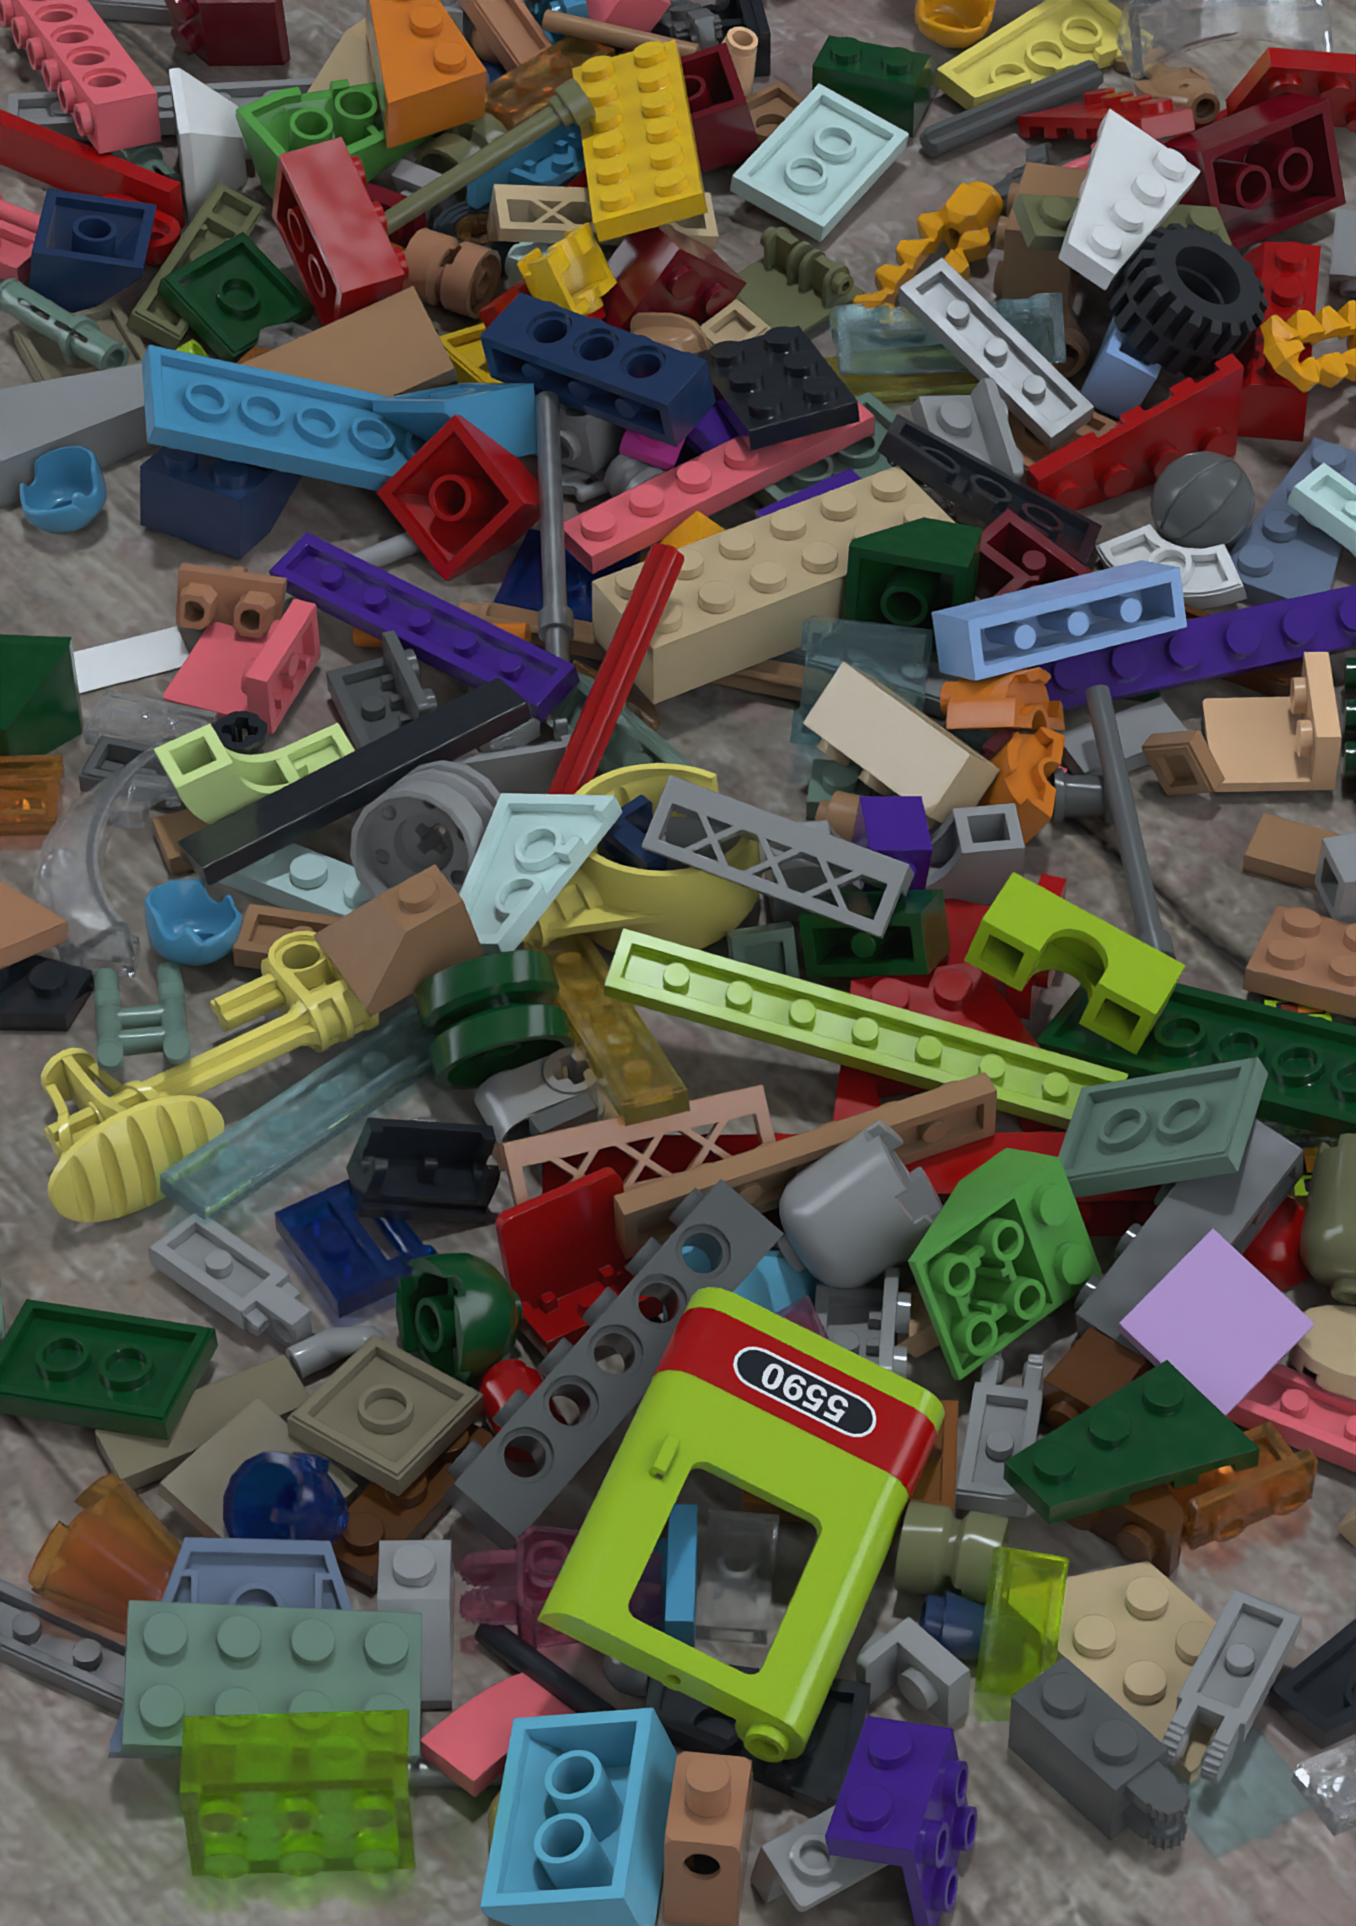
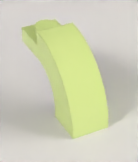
M338 723L285 747L263 754H240L225 748L211 724L154 748L159 762L183 803L196 817L210 825L355 751Z

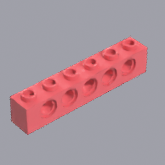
M0 0V23L2 27H9L17 48H24L28 54L32 69L39 70L42 73L47 90L57 94L63 112L72 115L80 136H87L99 154L161 142L156 90L88 0Z

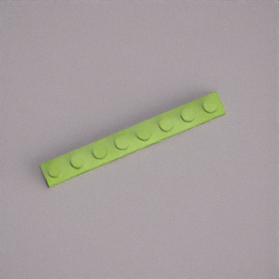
M623 928L604 984V996L927 1090L939 1088L950 1081H960L986 1072L997 1089L996 1110L1065 1130L1068 1129L1082 1087L1127 1080L1128 1074L625 928Z

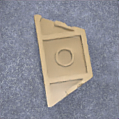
M1148 1561L1007 1589L998 1595L997 1612L1009 1617L1025 1620L1024 1637L1049 1661L1055 1664L1065 1656L1162 1742L1167 1727H1169L1176 1712L1177 1697L1216 1624V1621ZM1199 1722L1195 1723L1183 1757L1179 1759L1175 1766L1167 1764L1166 1767L1188 1789L1198 1782L1202 1771L1201 1763L1204 1753L1218 1731Z

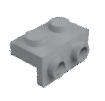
M899 1267L886 1268L884 1289L859 1287L851 1290L836 1289L828 1285L817 1284L812 1332L906 1378L908 1347L894 1346L895 1333L909 1334L911 1293L898 1292Z

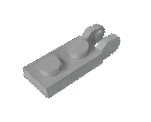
M1002 1350L983 1363L981 1380L974 1384L956 1488L955 1509L1025 1518L1027 1502L1003 1479L1004 1461L1038 1440L1043 1401L1041 1386L1045 1361L1044 1355L1029 1354L1028 1361L1024 1363L1023 1388L998 1385L1002 1381L1004 1370Z
M1238 1589L1233 1590L1177 1697L1176 1712L1161 1742L1168 1748L1167 1764L1175 1766L1179 1759L1183 1757L1195 1723L1199 1722L1218 1730L1212 1744L1207 1747L1201 1763L1202 1771L1200 1773L1201 1778L1218 1784L1233 1757L1238 1740H1245L1301 1630L1303 1615Z

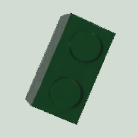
M943 889L908 890L905 898L899 896L883 939L806 910L798 917L807 978L927 975L951 950ZM885 891L844 892L841 894L849 911L874 920ZM833 893L817 898L839 907Z

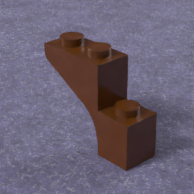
M1089 1327L1043 1379L1040 1423L1054 1431L1147 1372L1148 1359ZM1166 1483L1133 1492L1127 1503L1065 1520L1072 1527L1079 1530H1088L1119 1548L1128 1559L1135 1563L1150 1562L1167 1577H1170L1180 1563L1181 1548L1179 1540L1184 1527V1512Z

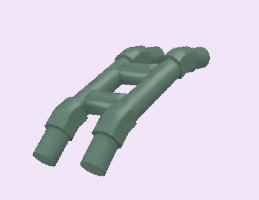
M166 961L157 967L159 1004L121 1008L117 972L111 968H101L94 973L93 986L97 1029L96 1049L100 1069L106 1072L118 1071L125 1065V1056L164 1052L165 1061L172 1065L183 1064L190 1059L182 968L178 963Z

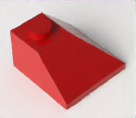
M456 414L376 492L444 581L453 580L513 545L540 520L539 483L520 459L463 416Z

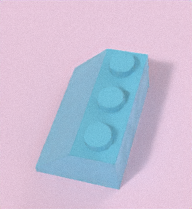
M654 1708L513 1719L480 1908L486 1917L510 1926H655L664 1868L665 1831L677 1753Z

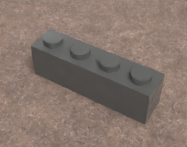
M1254 1118L1238 1172L1163 1184L1154 1200V1205L1157 1209L1143 1226L1134 1223L1125 1232L1115 1249L1114 1257L1117 1260L1103 1278L1098 1275L1091 1277L1078 1294L1074 1303V1309L1077 1310L1078 1338H1081L1091 1327L1146 1358L1116 1330L1118 1324L1212 1229L1216 1230L1242 1255L1303 1176V1149ZM1149 1360L1147 1362V1372L1156 1367Z

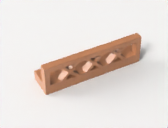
M761 1084L495 1144L494 1148L499 1171L506 1170L513 1203L516 1206L530 1200L522 1168L525 1166L548 1161L570 1175L571 1177L567 1182L570 1183L586 1176L584 1173L599 1149L613 1146L636 1161L623 1181L624 1192H627L638 1185L654 1183L693 1170L702 1164L708 1152L721 1160L732 1157V1155L714 1144L730 1119L752 1114L759 1146L767 1142H776L764 1087ZM715 1123L706 1138L690 1129ZM678 1132L699 1145L700 1148L686 1171L672 1174L649 1158L664 1134ZM650 1138L641 1153L625 1144ZM585 1153L576 1168L560 1159ZM644 1167L659 1176L635 1182Z

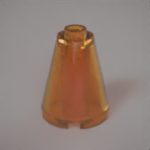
M111 1472L98 1478L74 1501L84 1510L68 1526L59 1520L52 1529L35 1558L29 1573L28 1583L34 1586L30 1590L39 1595L41 1599L126 1634L129 1600L162 1601L182 1545L132 1487Z

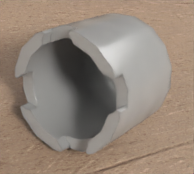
M880 1120L874 1122L805 1168L787 1183L779 1201V1215L785 1234L780 1237L778 1244L784 1257L796 1272L799 1273L807 1268L818 1281L836 1289L851 1290L865 1285L885 1274L886 1268L898 1267L907 1262L941 1211L943 1205L922 1167L920 1166L909 1173L895 1153L894 1149L904 1144V1142L887 1123Z

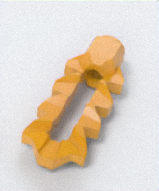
M973 181L969 184L962 182L940 211L920 214L917 218V231L921 239L900 240L896 247V262L899 266L889 264L880 266L875 271V286L878 292L856 295L853 299V313L864 321L869 336L887 343L904 338L922 339L925 335V326L906 308H904L901 318L895 312L894 303L899 294V287L915 277L917 270L930 253L936 252L938 244L942 239L950 250L944 260L966 281L970 278L968 262L987 258L990 254V235L997 228L999 215L1004 207L1000 194L992 186L981 181Z
M1355 300L1348 301L1338 312L1330 305L1323 307L1314 316L1309 311L1298 310L1286 322L1278 315H1273L1261 325L1264 337L1263 354H1265L1277 374L1292 382L1303 393L1308 392L1316 384L1331 388L1337 385L1343 378L1356 381ZM1338 337L1342 340L1347 337L1346 347L1348 350L1344 353L1324 354L1316 360L1315 357H1309L1299 363L1298 357L1305 349L1304 343L1315 345L1324 339Z

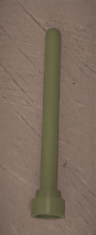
M572 77L554 89L555 95L547 100L549 106L386 210L384 213L388 226L387 236L562 124L566 128L574 123L578 127L594 117L596 112L578 82Z

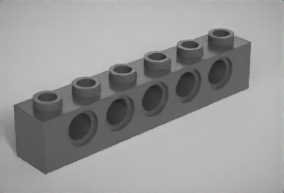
M722 1179L718 1181L706 1196L697 1188L690 1192L668 1218L678 1227L663 1245L651 1237L627 1264L625 1269L634 1278L626 1288L617 1295L612 1289L607 1287L581 1317L590 1326V1329L574 1346L563 1337L536 1368L546 1379L529 1397L518 1388L491 1419L501 1428L491 1442L484 1448L474 1439L447 1469L446 1472L456 1481L442 1498L504 1553H507L645 1395L652 1381V1376L692 1295L698 1289L706 1287L722 1288L734 1292L784 1234ZM694 1246L704 1251L710 1260L711 1271L709 1273H698L690 1269L683 1260L682 1247ZM640 1296H653L659 1299L666 1307L668 1314L667 1322L654 1323L647 1320L640 1312L638 1298ZM597 1346H609L618 1351L624 1362V1372L621 1374H610L603 1371L595 1361L594 1348ZM563 1396L572 1400L579 1409L580 1423L569 1426L558 1422L551 1414L549 1408L550 1398ZM519 1447L526 1450L535 1461V1475L532 1477H519L513 1474L507 1468L504 1461L505 1449Z

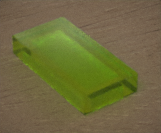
M1002 1546L993 1548L974 1692L1011 1698L1012 1695L1056 1663L1069 1558Z

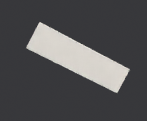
M177 626L74 652L79 694L181 668L189 653Z

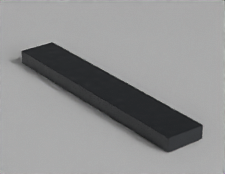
M498 677L177 841L183 860L208 885H212L373 802L419 765L441 760L451 762L523 725L532 719L528 703Z

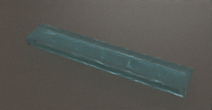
M415 1004L161 1173L160 1191L205 1225L432 1072L433 1068L428 1052L430 1044L437 1036L429 1034L421 1028Z

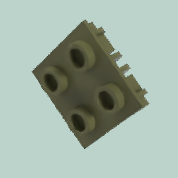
M784 227L767 228L760 238V244L764 247V257L737 273L747 284L736 298L771 328L780 326L795 327L799 325L807 333L853 304V299L856 295L865 294V291L853 284L854 280L846 266L833 262L826 257L824 252L814 249L808 242L799 243V239L791 235L790 231Z

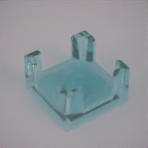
M815 615L805 619L801 639V650L806 651L800 708L793 713L790 742L817 746L822 737L804 725L803 722L843 661L873 676L924 713L933 630Z

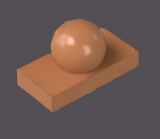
M457 0L474 24L470 37L474 52L487 62L493 64L501 63L513 81L552 63L559 54L522 0Z

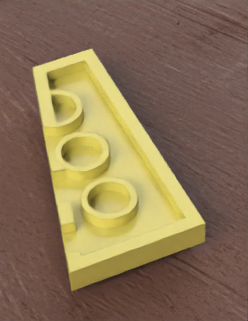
M1045 0L937 68L934 85L966 110H969L1087 60L1095 61L1099 69L1114 65L1115 58L1150 51L1153 48L1155 35L1108 0Z

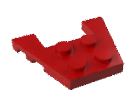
M967 962L935 967L927 975H890L851 980L850 994L1040 1048L988 975ZM840 1064L833 1121H840L880 1107V1097L925 1091L927 1089ZM1018 1116L1022 1132L1059 1129L1055 1126Z

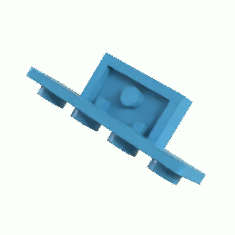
M572 123L564 128L562 124L469 183L467 185V205L479 209L489 203L494 184L566 187L585 169L580 126L577 127Z

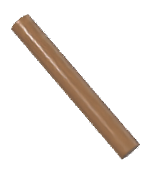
M549 9L545 11L542 20V30L631 51H634L636 47L646 42L660 41L664 43L671 40H676L680 57L700 51V44Z

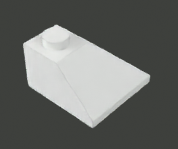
M172 68L169 69L178 159L184 183L183 190L188 221H192L217 182L235 191L247 182L245 160L251 159V156L235 117L238 106L184 70Z

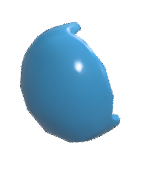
M82 446L60 447L41 455L34 462L35 477L33 483L30 486L21 483L19 486L22 511L29 524L49 533L62 534L86 527L96 518L107 499L104 474L95 452Z
M184 879L168 881L152 888L144 900L145 923L150 945L156 953L165 959L182 965L201 966L209 965L232 953L233 945L238 941L242 929L243 917L235 907L231 895H226L222 902H217L209 896L203 881Z

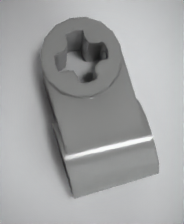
M581 1047L562 1048L549 1056L513 1070L502 1071L489 1077L480 1085L475 1093L474 1102L486 1124L493 1126L498 1144L530 1137L529 1118L585 1092L588 1093L598 1106V1121H601L604 1117L605 1102L597 1086L601 1082L602 1067L599 1058L587 1049ZM567 1066L568 1078L563 1079L562 1069Z

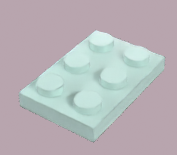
M818 84L732 175L730 191L821 242L906 149L909 133L825 86Z

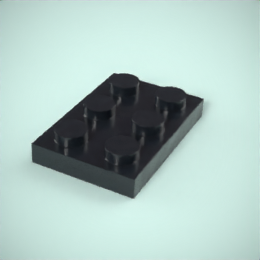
M799 325L795 327H775L766 331L761 336L742 341H722L713 345L711 349L693 353L707 360L716 404L750 451L860 421L857 399Z

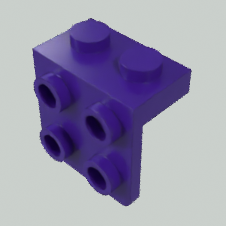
M866 1716L825 1834L829 1855L902 1867L915 1926H937L941 1912L950 1913L953 1909L958 1890V1871L956 1868L961 1851L969 1852L972 1849L977 1832L976 1807L968 1806L966 1797L969 1776L968 1764L966 1761L959 1760L952 1728Z

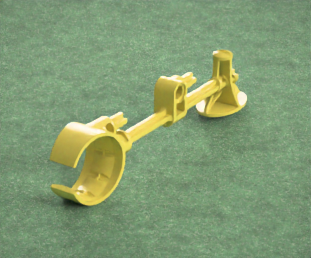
M649 763L627 766L602 774L586 783L574 795H613L616 797L620 807L636 797L644 795L653 804L654 816L669 775L717 793L719 791L717 774L687 765ZM675 811L671 814V817H689ZM741 837L739 842L724 854L729 866L742 871L761 863L759 843L745 837ZM596 846L521 942H529L535 948L541 949L557 938L587 933L597 944L615 953L623 928L700 950L727 935L726 931L734 930L753 909L760 893L692 867L661 871L624 866L597 854ZM296 931L282 936L270 947L268 958L262 960L261 977L210 1001L212 1011L218 1017L219 1026L224 1032L276 1008L282 1013L283 1016L142 1082L133 1080L122 1085L106 1071L100 1069L92 1055L82 1048L62 1050L47 1062L41 1074V1086L56 1108L58 1121L45 1127L44 1132L52 1145L53 1153L59 1159L50 1176L47 1192L50 1203L59 1214L67 1219L78 1222H100L127 1216L159 1202L181 1188L199 1173L212 1158L221 1143L224 1134V1120L221 1113L210 1101L196 1095L300 1046H309L317 1053H322L338 1042H345L354 1038L355 1034L363 1030H370L378 1026L379 1013L372 1017L369 1016L318 946L314 938L316 932ZM95 1079L114 1095L108 1097L94 1084ZM70 1100L80 1109V1111L70 1115L65 1102Z

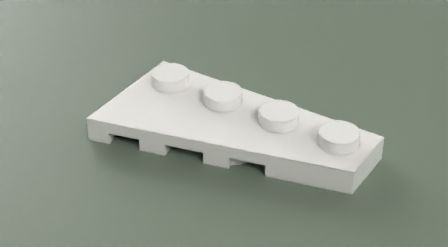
M1110 108L1099 126L1098 140L1088 161V172L1077 196L1079 198L1078 204L1070 219L1058 259L1103 290L1110 286L1146 237L1159 227L1189 191L1201 170L1187 162L1181 153L1165 147Z

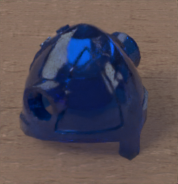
M263 1451L246 1459L231 1475L223 1496V1521L229 1538L330 1541L332 1545L342 1534L343 1530H347L350 1512L347 1510L346 1501L339 1487L328 1474L331 1459L309 1453L292 1452L291 1454L281 1451Z

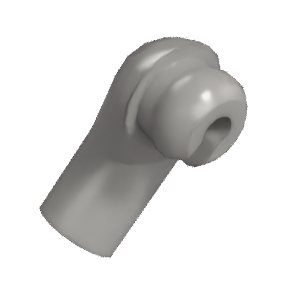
M375 1326L330 1327L286 1348L285 1353L299 1379H303L353 1355L373 1334L382 1339L386 1338V1336Z

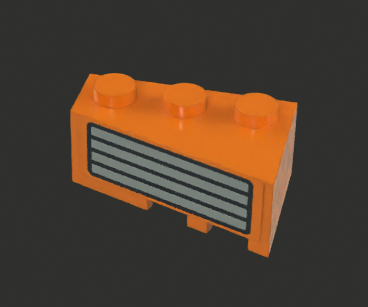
M366 0L365 26L378 90L380 112L382 113L387 149L485 117L487 70L440 0Z

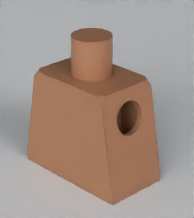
M688 1751L677 1754L664 1840V1922L700 1926H739L754 1815L753 1768L751 1760L739 1756ZM694 1854H706L713 1857L720 1864L719 1870L711 1874L695 1873Z

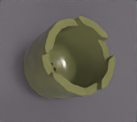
M1345 1133L1340 1134L1337 1147L1332 1148L1326 1142L1319 1144L1300 1231L1299 1249L1305 1269L1320 1284L1332 1290L1331 1296L1334 1299L1351 1306H1356V1134Z

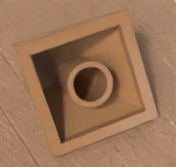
M436 864L378 895L314 934L318 946L370 1017L413 994L415 989L427 978L448 967L484 954L463 899Z

